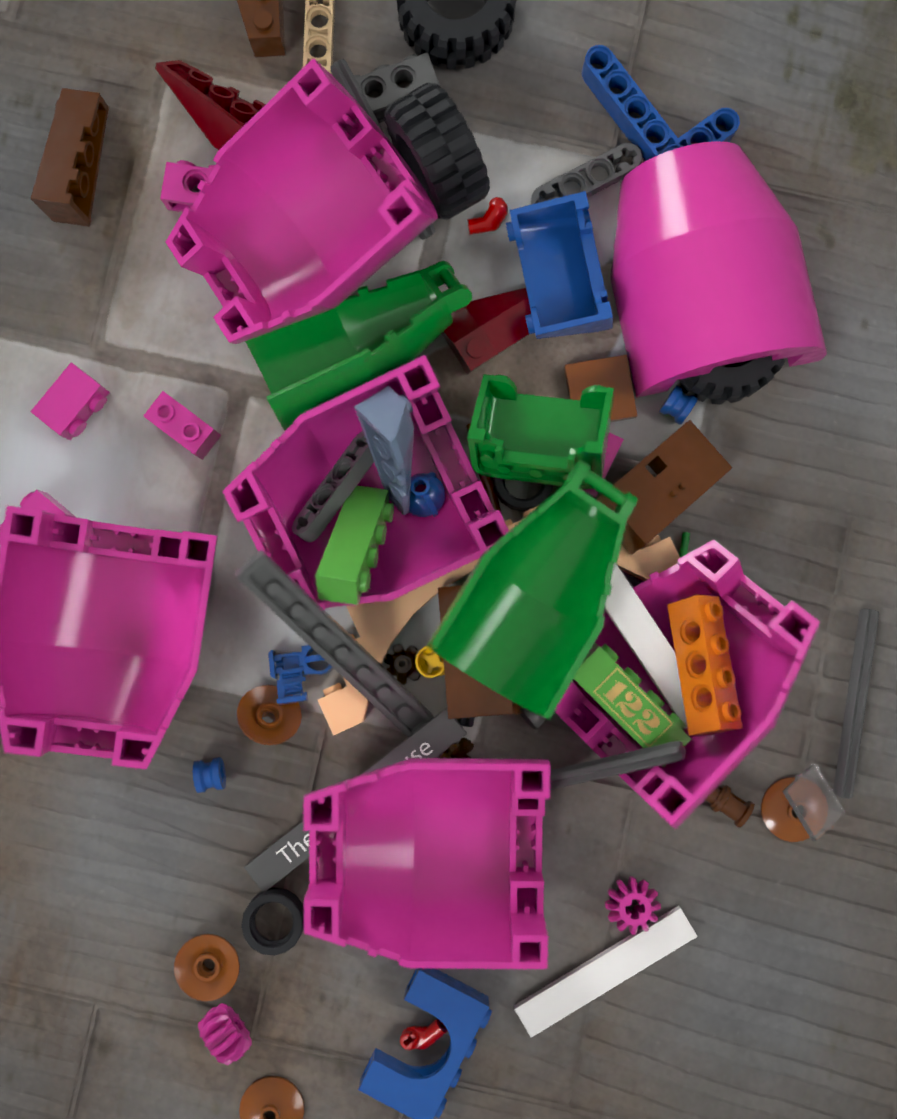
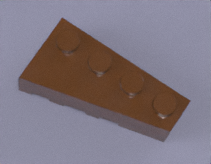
M237 0L254 56H286L283 0Z
M62 88L60 97L56 102L54 118L30 198L53 222L90 227L109 110L100 93Z

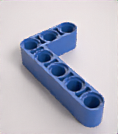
M595 45L586 53L582 68L584 82L628 140L640 149L644 161L670 150L691 145L693 142H730L740 124V118L737 112L727 107L716 110L681 137L677 138L608 47ZM598 63L601 64L603 68L596 69L591 64ZM610 88H619L622 93H613ZM636 112L641 118H632L628 113ZM716 125H723L727 128L728 132L720 131ZM654 136L659 139L660 143H652L647 137Z

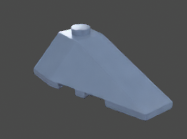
M387 386L354 407L383 488L389 490V501L403 515L409 513L414 437V426L410 413L413 412V409L403 394L399 396Z

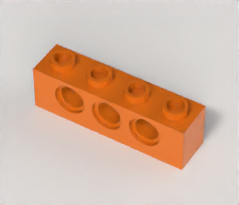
M695 595L667 604L689 736L714 735L743 729L741 709L738 704L735 688V675L732 671L729 642L726 637L723 609L719 597Z

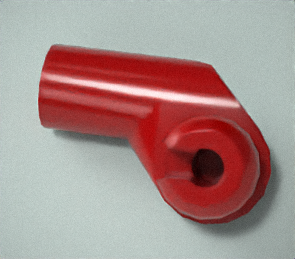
M495 197L489 202L490 206L483 217L467 219L469 235L492 232L499 229L508 213V206L502 198Z
M438 1018L429 1026H410L403 1030L400 1036V1045L405 1050H424L434 1044L448 1030Z

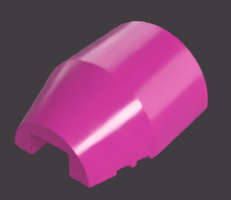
M313 58L216 153L213 159L216 162L215 167L207 181H200L197 186L201 190L191 208L185 207L168 236L166 244L181 267L204 276L223 306L213 316L214 320L229 343L240 344L336 308L438 218V215L427 192L393 144L350 93Z
M714 141L683 146L645 161L624 177L620 186L617 212L618 221L610 280L636 398L667 392L676 380L708 374L717 366L772 355L773 360L787 358L789 367L817 362L826 356V346L798 227L739 145L730 142Z
M426 355L301 414L279 438H276L255 461L248 465L222 491L237 522H244L258 552L262 549L323 609L347 605L355 606L353 604L320 600L317 594L315 575L342 506L321 535L313 542H305L296 536L292 531V525L297 515L352 440L363 431L354 406L387 386L399 396L403 394L413 409V412L410 413L414 426L411 476L419 473H430L431 471L436 473L437 478L442 482L445 489V502L438 511L439 514L435 517L433 515L417 517L410 513L403 515L394 506L392 522L386 523L385 543L378 546L377 566L370 569L371 579L368 592H362L359 604L392 601L479 559L488 548L509 532L500 511L494 510L481 480L477 479L451 424L452 419L438 392L440 385ZM375 463L371 465L357 486L384 489ZM418 485L415 491L423 492L426 486Z
M6 506L0 544V732L4 753L41 757L51 751L112 759L113 766L138 769L148 768L198 670L218 536L188 531L180 533L159 529L152 530L55 515L43 510Z
M715 540L677 559V564L663 572L658 573L655 571L649 575L650 579L633 587V590L674 652L667 604L695 595L719 597L723 609L726 637L729 642L732 671L735 675L736 694L741 709L743 729L714 735L689 736L688 728H685L683 731L691 740L684 746L686 754L683 761L667 764L664 768L656 766L618 775L675 830L774 729L820 625L816 618L794 601H791L785 607L746 577L739 559ZM604 609L603 617H605L603 628L594 643L600 647L604 644L609 646L619 657L615 662L623 670L629 667L642 680L638 685L645 693L652 690L665 703L661 709L669 716L673 711ZM574 679L572 680L554 712L600 758L643 749Z
M409 758L305 794L304 831H309V887L304 898V934L343 947L349 944L367 950L368 955L377 957V954L399 961V965L407 968L547 969L548 934L544 919L542 828L543 816H545V799H550L549 760Z

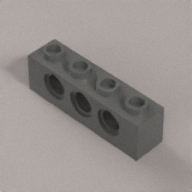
M428 52L421 55H409L402 62L393 65H381L373 72L362 76L354 75L379 123L385 121L384 112L390 103L425 83L440 85ZM400 82H409L411 84L406 88L397 86ZM372 92L381 93V96L378 98L368 97Z

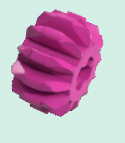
M634 876L629 877L627 886H625L621 879L617 880L616 883L619 890L616 891L609 888L607 893L613 900H608L604 903L606 909L611 911L607 916L610 922H617V928L621 932L629 927L630 933L636 935L638 926H641L645 932H648L649 926L646 922L648 920L658 922V917L653 911L661 909V904L654 900L658 896L657 891L654 888L648 889L649 883L644 879L637 885ZM636 899L639 905H634L633 911H629L627 906H630L632 900Z
M221 1003L217 1007H213L198 1023V1030L200 1031V1037L205 1043L204 1046L209 1049L210 1054L214 1055L220 1063L229 1066L234 1061H238L252 1045L250 1032L245 1027V1022L240 1019L239 1014H236L232 1007Z

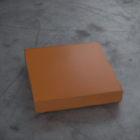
M627 355L564 365L569 399L580 400L582 391L593 385L614 388L611 422L633 419L638 416Z

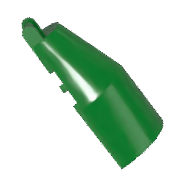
M440 261L425 269L387 279V286L369 290L367 285L359 287L357 290L358 294L349 296L334 309L245 341L271 392V395L266 396L267 401L284 431L301 414L412 362L453 323L451 313L468 305L472 300V293L466 285L461 284L455 277L454 269L449 262ZM445 284L448 289L441 292L438 287Z
M582 460L576 463L561 488L482 554L427 645L435 654L479 683L513 703L546 719L551 718L603 628L605 620L603 613L607 596H610L612 585L610 582L614 564L618 561L626 521L638 501V498L631 493H623L589 470L590 465ZM584 482L617 505L615 510L612 511L579 488L581 483Z

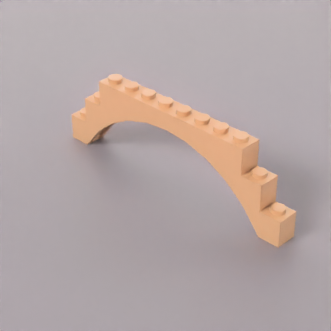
M534 507L522 513L524 518L537 507ZM511 519L505 521L509 531L520 522L513 523ZM657 535L643 549L638 550L633 555L621 544L616 564L621 571L641 581H646L650 579L649 575L655 571L661 573L677 564V559L680 556L671 537L661 540L660 536ZM479 559L392 601L363 603L355 606L347 605L346 607L360 635L355 640L382 665L392 643L412 616L438 594L439 587H448L470 574ZM344 677L346 687L342 688L339 682L322 690L325 696L318 699V703L333 736L364 722L369 701Z

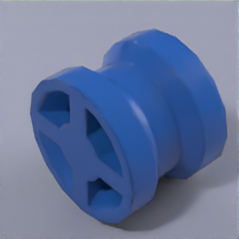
M676 385L661 406L659 412L663 415H671L674 417V421L681 425L695 406L698 398L693 395L687 396L683 393L682 388Z
M221 757L213 758L211 762L206 763L202 760L194 761L193 781L197 793L206 792L208 788H215L216 790L225 789L226 773Z

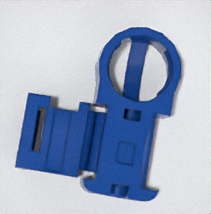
M309 645L301 646V652L276 655L274 650L269 651L270 675L272 678L277 679V704L308 701L307 692H303L302 681H306V677H303L302 674L303 671L304 675L309 676L325 675L333 670L330 664L321 671L312 669L309 666L310 662L324 661L319 654L309 656L314 650Z

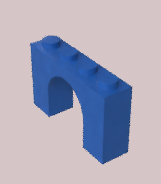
M416 968L405 989L404 1000L441 1020L446 1026L451 1039L448 1049L439 1060L432 1064L412 1066L375 1048L361 1075L358 1090L412 1119H433L434 1116L440 1118L447 1102V1099L444 1097L449 1087L455 1088L462 1073V1069L459 1067L464 1057L469 1059L477 1043V1039L474 1037L479 1027L482 1029L486 1027L492 1010L489 1009V997L436 968Z

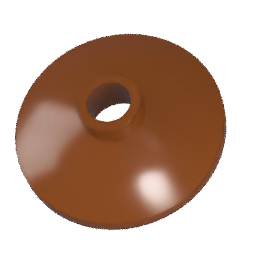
M263 685L249 690L239 702L237 708L239 727L248 738L263 745L284 743L296 734L301 724L302 713L299 703L279 705L277 704V686ZM270 717L273 722H265L262 718Z
M786 777L777 780L766 790L762 798L761 816L763 822L772 834L782 840L799 842L809 839L818 832L825 819L826 807L822 794L812 783L802 778ZM795 806H800L801 814L794 817L792 809Z
M201 934L188 940L178 951L174 962V975L177 984L186 995L199 1001H213L225 996L235 985L240 971L239 957L235 948L226 939L214 934ZM204 960H213L215 967L212 969L207 968Z
M279 1076L262 1077L254 1081L244 1092L239 1107L240 1119H270L265 1116L266 1111H273L276 1115L274 1119H303L305 1111L304 1100L299 1089L291 1081Z

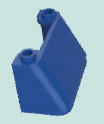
M586 191L509 210L511 221L506 222L509 241H516L531 311V314L525 315L529 334L535 333L536 339L613 329V315L604 286L593 235L592 221L588 211L589 203Z

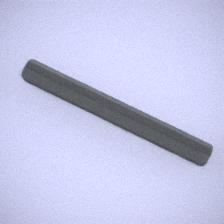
M673 741L550 770V790L683 761L686 749L681 741Z

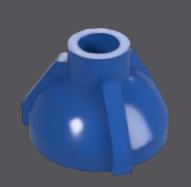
M431 471L430 473H419L411 476L409 513L417 517L437 516L439 514L438 511L445 502V489L442 482L437 478V474ZM418 485L426 486L423 492H417L415 489Z

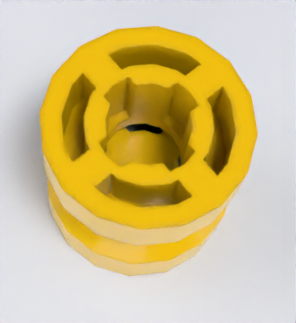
M427 646L420 649L415 659L416 668L419 673L428 678L445 675L443 658L440 661L439 656Z

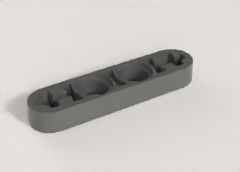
M632 143L621 144L539 186L531 196L530 205L539 203L541 196L545 200L554 197L555 188H557L558 196L555 198L569 195L563 188L567 181L577 182L581 188L580 192L586 191L588 198L623 180L630 171L639 166L642 159L641 151ZM623 154L627 158L633 157L631 165L623 162L617 165L616 171L614 170L613 165L620 162ZM594 167H603L607 171L608 177L605 180L597 181L592 177L591 170Z
M363 431L352 440L295 518L292 531L305 542H313L321 535L374 463Z

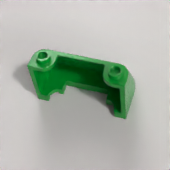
M483 374L467 436L473 469L487 477L562 486L576 463L582 460L590 465L589 470L602 478L614 401V388L593 385L582 391L580 400L517 394V387L509 377L505 375ZM584 482L579 486L581 489H593Z

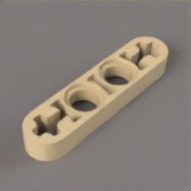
M305 0L303 68L314 58L332 75L330 66L333 64L335 0H323V4H318V0ZM317 15H324L327 17L328 22L324 27L317 28L311 24L312 19ZM315 45H323L326 47L327 52L324 56L316 58L310 54V50Z

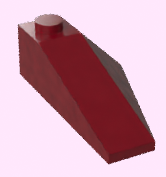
M181 60L156 63L155 69L217 150H220L266 105L257 99L252 104L240 98V91L231 86L226 88L213 84L212 76Z
M526 287L473 300L465 307L451 313L453 323L441 334L467 375L530 335L525 315L531 314Z

